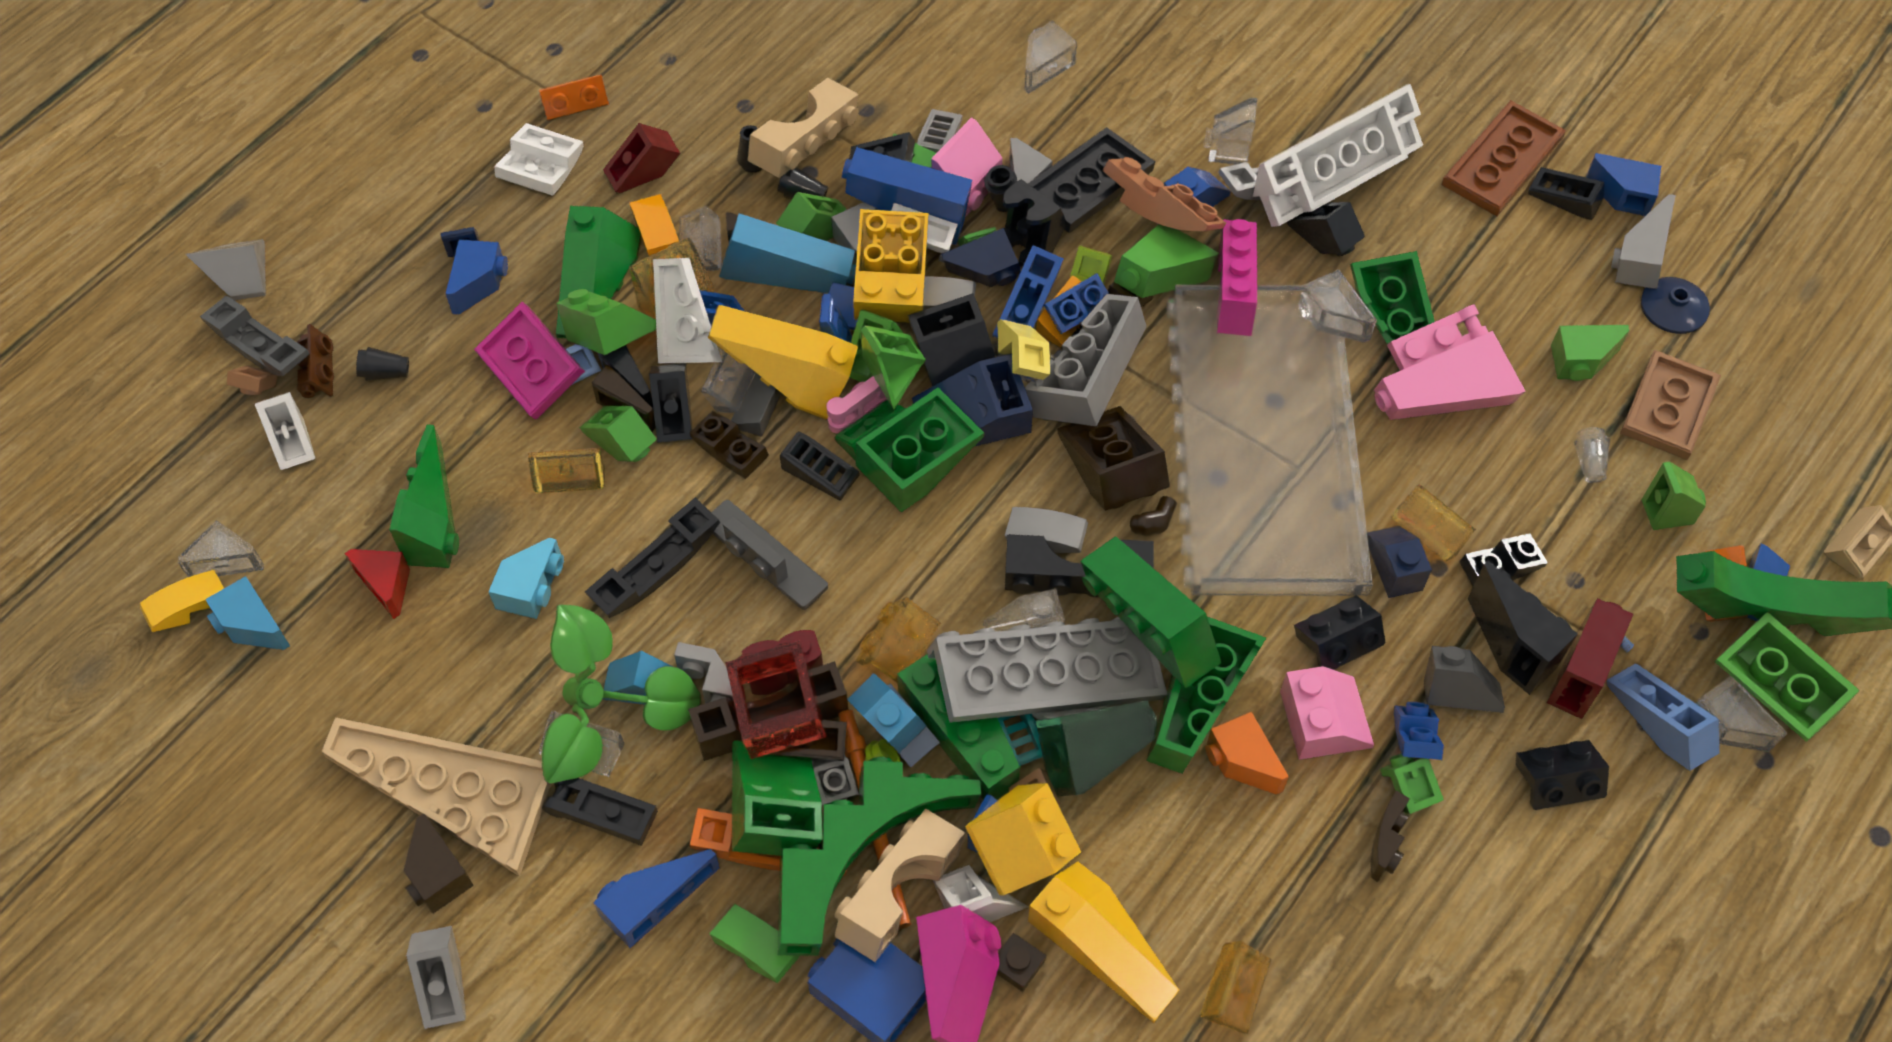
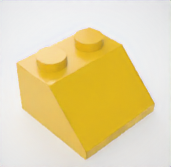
M1048 783L1017 785L965 826L999 895L1009 894L1057 873L1081 853Z

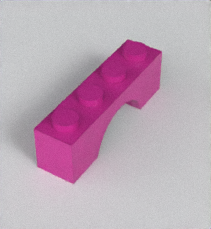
M1223 219L1226 225L1221 231L1218 249V272H1221L1217 309V333L1252 336L1257 308V222H1248L1243 219Z

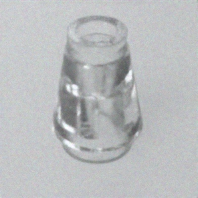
M1586 428L1576 433L1577 439L1573 444L1585 476V481L1597 483L1606 480L1610 438L1606 436V432L1602 428Z

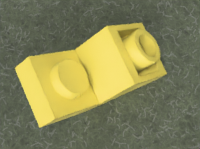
M1000 319L997 322L998 353L1012 354V373L1041 380L1050 375L1049 342L1031 326Z

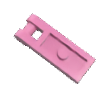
M1475 304L1387 344L1399 370L1406 369L1488 333L1486 326H1481L1477 318L1479 312ZM1463 322L1469 332L1464 336L1461 335L1457 327L1458 324Z
M873 376L865 382L862 381L856 384L845 397H834L827 402L828 426L833 433H840L887 400Z

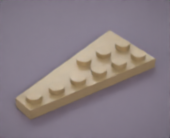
M335 717L321 751L325 758L418 815L424 813L431 823L518 876L521 875L543 810L542 806L547 799L552 784L545 782L541 760Z

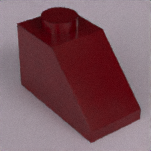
M638 123L604 167L603 171L615 192L623 193L663 177L681 153L668 131Z

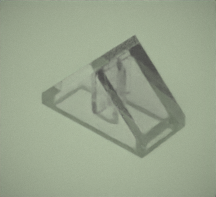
M217 520L178 556V563L188 577L215 570L217 576L264 570V564L254 547Z

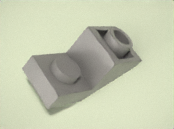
M678 642L674 654L677 668L683 670L693 679L706 677L702 688L705 704L724 697L731 701L743 702L740 688L715 649Z

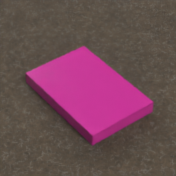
M521 302L474 349L529 416L535 420L585 372L524 302Z

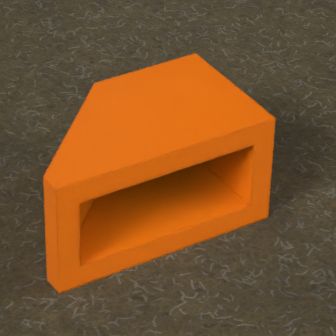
M1252 712L1210 730L1205 746L1206 754L1213 766H1219L1224 777L1276 795L1284 791L1289 776Z

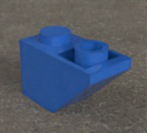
M1595 153L1586 178L1604 182V199L1615 210L1646 216L1651 211L1658 197L1661 166Z

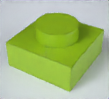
M1083 246L1078 247L1070 277L1073 275L1082 282L1097 273L1103 284H1105L1113 255Z

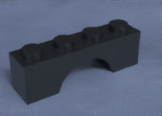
M1007 534L1005 590H1013L1019 594H1029L1035 591L1050 592L1057 596L1076 593L1087 594L1090 597H1099L1098 595H1092L1086 588L1082 580L1085 573L1081 563L1070 562L1057 556L1048 546L1044 536ZM1121 540L1154 568V541Z

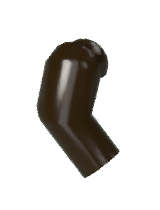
M1162 496L1155 511L1143 512L1142 514L1132 516L1130 520L1132 532L1144 536L1165 532L1177 502L1171 497Z

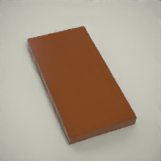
M1510 100L1445 175L1441 185L1493 215L1498 216L1563 139L1566 130Z

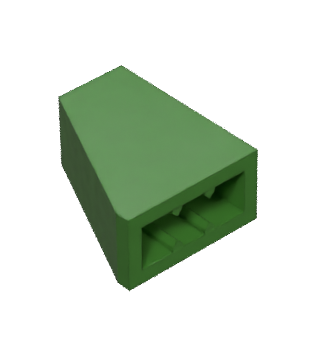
M1159 224L1122 255L1114 282L1141 298L1199 284L1210 279L1219 252L1178 229Z

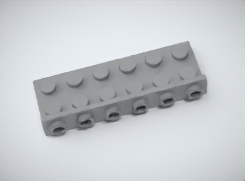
M1119 617L1105 622H1099V619L1091 618L1073 625H1065L1064 622L1058 621L1046 624L1040 628L1018 625L1010 628L1008 631L997 632L993 628H983L973 632V634L959 635L956 631H949L939 634L927 649L928 658L936 659L949 723L1162 700L1167 695L1159 660Z

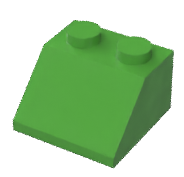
M586 289L572 291L568 294V298L556 303L566 339L603 355L656 330V319L623 303L589 292Z

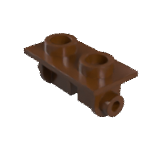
M308 324L307 334L301 335L297 341L298 344L306 348L310 353L297 364L302 368L298 370L297 390L304 398H312L318 391H322L332 397L334 380L333 343L326 334Z

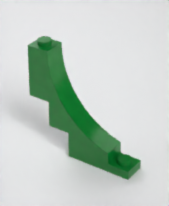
M1715 551L1676 556L1677 592L1714 619L1753 615L1759 620L1768 612L1784 626L1807 623L1823 636L1892 629V585L1887 581L1842 582L1783 576L1743 566L1721 556Z

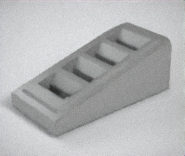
M932 109L916 144L937 153L959 131L963 115ZM934 127L949 129V131H947V130H942V129H937V128H934Z

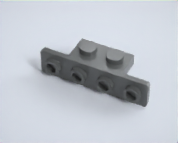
M730 500L723 501L711 512L720 521L713 534L726 545L733 555L741 557L759 577L767 579L802 610H806L828 589V583Z

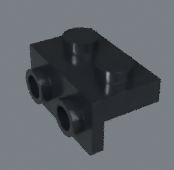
M1357 595L1345 599L1320 613L1313 614L1308 619L1294 625L1296 637L1316 653L1318 667L1324 666L1333 670L1383 646L1386 642L1382 615Z
M1590 740L1573 741L1568 744L1546 748L1539 747L1516 753V766L1531 787L1530 804L1534 810L1601 799L1607 796L1609 765Z

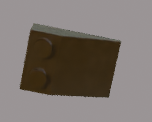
M1121 406L1104 411L1097 426L1071 423L1057 428L1058 435L1090 494L1105 511L1120 508L1125 503L1142 497L1152 496L1158 491L1170 487L1165 451Z

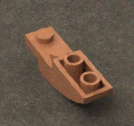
M1129 157L1107 161L1103 172L1125 189L1120 202L1144 218L1163 226L1186 231L1223 229L1226 225V222L1217 216L1218 212L1216 209L1208 204L1201 203L1193 196L1194 192L1189 187L1183 184L1164 186L1162 181L1147 175L1140 169L1141 165Z

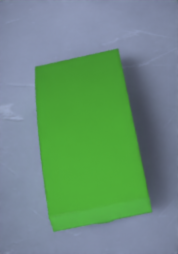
M736 904L733 905L709 933L715 944L744 959L748 968L776 983L782 979L800 957L795 955H778V930Z

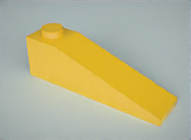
M723 305L717 307L708 335L712 342L737 362L746 364L760 375V380L768 387L772 385L786 396L785 400L793 407L825 420L829 417L827 415V402L841 395L850 377L858 349L857 345L825 332Z
M1077 861L1054 876L1030 904L1029 923L1153 1023H1155L1179 993L1178 987L1110 886Z

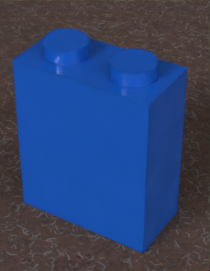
M836 938L833 944L835 949L826 959L823 957L819 958L808 973L810 978L808 980L810 994L871 1042H895L927 1001L923 967L892 943L888 945L877 961L874 962Z

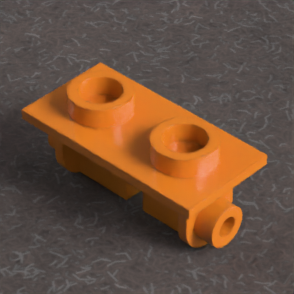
M601 74L539 90L547 120L609 104Z

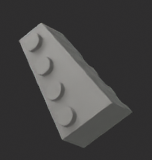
M1106 294L1083 320L1080 332L1073 337L1069 336L1062 344L1063 351L1054 361L1050 360V375L1044 380L1038 379L1036 382L1030 381L1027 384L1025 390L1033 409L1034 418L1097 426L1147 327L1138 297Z

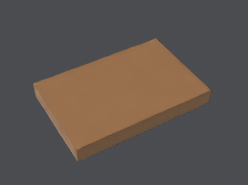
M1654 350L1620 434L1688 460L1692 454L1721 375Z

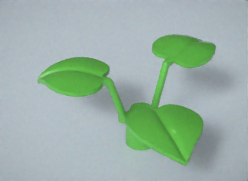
M573 605L557 606L550 648L555 664L560 669L575 674V677L566 681L562 693L564 700L573 706L572 711L577 713L581 720L567 713L557 717L549 726L542 749V771L547 783H557L582 777L590 773L598 764L602 755V739L597 730L586 727L589 723V718L584 708L592 709L597 707L603 698L645 703L643 709L645 723L652 728L666 731L679 728L691 719L688 709L699 706L701 702V694L687 673L676 667L664 666L652 672L645 682L646 696L605 691L597 680L587 678L596 670L595 662L605 660L611 654L613 639L610 628L601 617L588 609Z

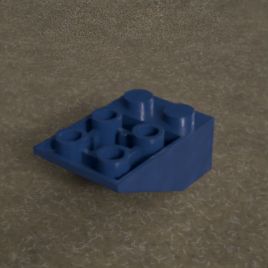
M1012 354L978 361L912 397V403L914 404L936 388H939L984 432V437L975 446L1028 434L1032 431L1033 409L1021 376L1012 373Z

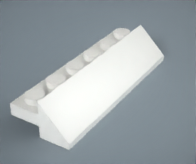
M1411 84L1397 89L1259 165L1252 197L1260 196L1271 227L1280 226L1304 212L1316 210L1407 159V154L1423 146L1414 120L1415 117L1421 115Z

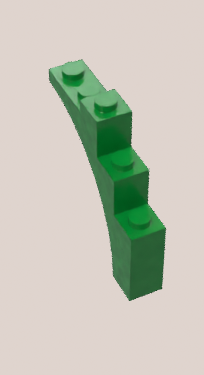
M875 757L869 761H863L859 774V805H854L853 802L848 800H835L830 804L823 805V840L820 843V849H814L813 846L808 844H795L790 846V848H783L779 878L778 955L818 956L822 946L825 914L831 896L845 871L864 849L889 830L908 822L909 819L919 817L925 808L932 813L943 810L975 808L981 796V780H971L966 775H951L947 779L931 778L929 774L915 773L908 777H903V762H893L892 759L887 757Z

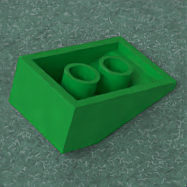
M936 388L856 442V467L900 512H903L929 494L984 437V432L939 388Z

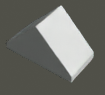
M290 392L255 403L280 470L316 458L304 419Z

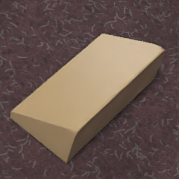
M1881 505L1861 508L1824 550L1825 555L1858 579L1863 578L1892 544L1891 518Z

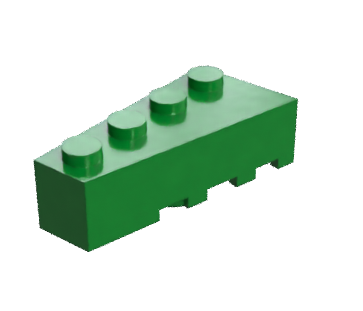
M1113 537L1080 561L1085 573L1082 580L1089 592L1094 596L1098 595L1106 603L1111 612L1125 623L1185 689L1221 664L1206 612L1118 537Z
M928 654L897 674L898 693L938 739L940 747L959 771L971 780H981L980 797L982 800H984L986 795H992L998 800L1008 793V788L1019 781L1020 766L998 718L949 723L936 659L928 658Z

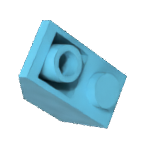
M547 538L501 561L488 591L495 609L537 619L541 607H546L550 600V585L554 576H558L563 568L564 556L560 552L556 539Z

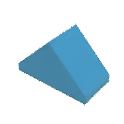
M643 651L636 652L609 663L603 690L646 696L645 682L649 675L660 667L671 665ZM603 698V700L620 701L645 705V703Z

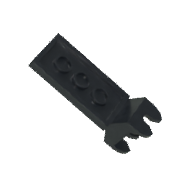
M1106 127L1031 182L1026 183L1020 179L1010 186L1003 197V206L1008 208L1004 230L1012 247L1015 245L1025 247L1020 252L1019 266H1024L1033 245L1053 253L1064 230L1068 233L1072 232L1124 193L1125 189L1103 172L1108 160L1122 159L1124 157L1132 158L1141 165L1140 169L1147 175L1153 171L1155 161Z

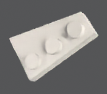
M653 259L658 363L722 362L717 345L708 338L711 325L690 259Z

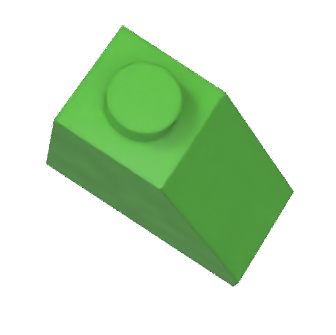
M797 192L776 224L780 227L827 241L833 238L831 217L847 209L838 199Z
M1559 326L1551 344L1557 379H1571L1574 381L1592 379L1620 350L1630 331L1629 326Z
M604 406L579 427L586 436L617 461L637 462L650 452L649 446L657 440L633 406Z
M1664 462L1641 499L1653 530L1693 525L1706 507L1704 492L1698 488L1694 476L1671 462Z

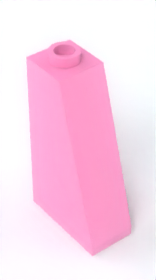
M1491 331L1383 378L1374 391L1375 401L1379 409L1386 412L1389 419L1393 420L1510 405L1521 397L1525 389L1494 332Z

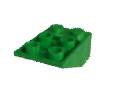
M734 740L732 743V851L781 856L783 848H790V846L795 844H808L816 849L823 840L822 801L811 758L766 755L767 744Z

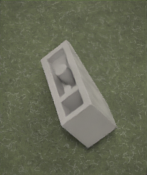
M1668 194L1625 235L1622 249L1615 248L1611 268L1618 269L1615 283L1657 289L1676 195Z

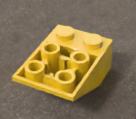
M860 209L853 299L854 320H858L860 310L864 309L895 322L910 323L908 315L923 310L928 213Z

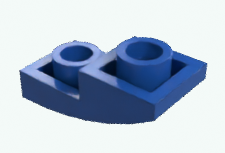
M1096 273L1047 302L1044 306L1058 331L1062 334L1083 322L1103 297L1109 293Z
M1407 702L1406 706L1395 705V729L1402 756L1442 760L1444 744L1437 734L1439 718L1434 710L1429 708V705L1421 702Z

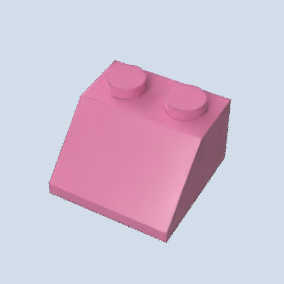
M970 118L932 157L933 169L973 180L966 216L972 210H977L984 197L988 194L984 183L988 171L995 166L1002 165V156L977 120Z
M1324 666L1286 673L1280 693L1299 760L1373 748L1374 743L1354 677Z

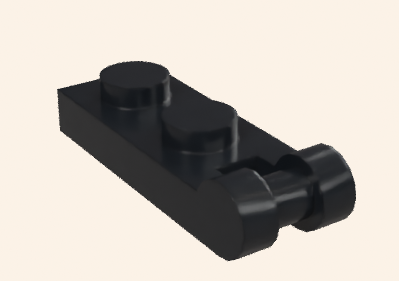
M580 778L554 783L556 789L552 797H547L542 806L546 813L554 817L566 818L641 846L658 812L656 805ZM570 794L578 795L574 804L567 802Z

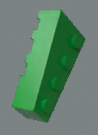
M1207 617L1221 664L1186 689L1173 675L1171 676L1167 695L1164 699L1146 761L1181 774L1184 772L1267 639L1266 637Z

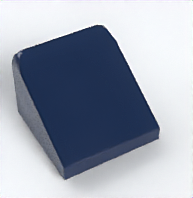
M474 227L440 233L448 257L455 256L459 240L479 241L478 232Z

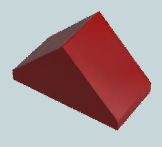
M350 549L344 554L357 576L392 618L398 617L401 613L410 568L403 553Z

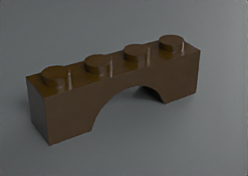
M835 661L798 673L795 680L786 688L760 700L735 702L724 697L688 709L704 761L731 753L734 740L753 743L767 741L769 716L830 720L839 717L840 712L849 710L847 692Z

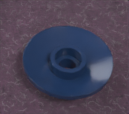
M1677 277L1659 278L1657 289L1646 287L1641 296V308L1646 318L1653 325L1666 332L1675 334L1694 332L1701 328L1709 317L1710 304L1706 295L1698 286L1685 279Z

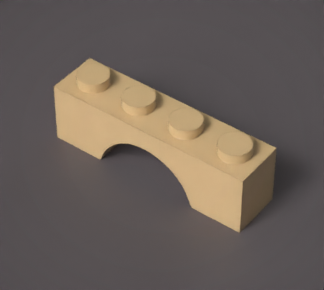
M826 78L809 91L806 120L794 123L769 120L750 134L748 161L778 178L790 169H795L803 159L810 154H814L820 146L828 140L834 139L841 130L855 122L859 112L857 108L859 94L830 78Z
M926 808L916 821L909 819L900 833L898 843L895 846L889 844L880 856L879 866L875 871L868 870L863 875L857 886V893L851 899L847 896L840 903L835 913L838 923L834 937L876 962L897 935L903 910L893 897L892 890L898 884L910 879L923 878L939 881L959 856L965 832Z

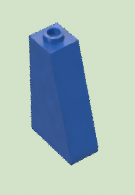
M858 147L852 160L846 159L842 171V178L847 179L846 194L879 210L891 211L894 203L956 223L958 225L952 244L957 245L965 222L972 179Z

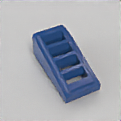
M824 294L821 301L820 331L851 343V331L832 295Z

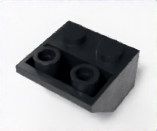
M974 293L908 315L915 342L926 359L924 366L932 386L978 361L996 357Z

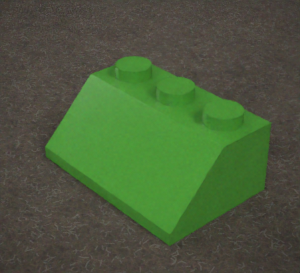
M1768 612L1715 661L1716 664L1806 742L1821 731L1860 691Z

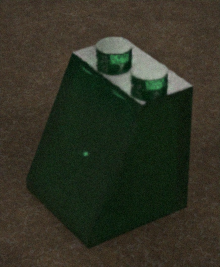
M1148 700L1036 721L1045 772H1047L1057 796L1084 794L1156 739L1154 730L1157 727V720L1153 709L1149 707Z

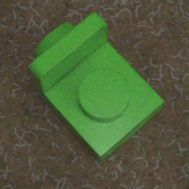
M1401 753L1389 759L1390 765L1380 768L1382 776L1391 777L1395 791L1397 790L1410 798L1404 809L1405 813L1411 814L1444 800L1429 759L1403 757Z

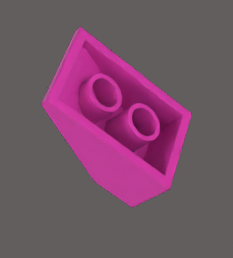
M962 905L918 916L916 920L932 1039L938 1042H978L1000 964L998 949L1001 948V938L998 929L994 924Z

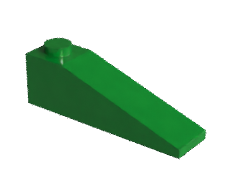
M570 206L565 231L559 302L568 298V294L572 291L586 289L589 292L611 299L614 293L621 289L624 284V276L629 268H633L638 259L641 241L639 228L604 207ZM558 311L556 336L557 338H566Z
M1417 251L1350 264L1358 298L1387 344L1435 322Z
M427 424L416 450L417 468L409 467L406 474L407 481H409L408 490L400 489L389 530L399 551L403 553L408 566L449 568L452 555H456L459 549V536L455 533L442 443L435 426Z

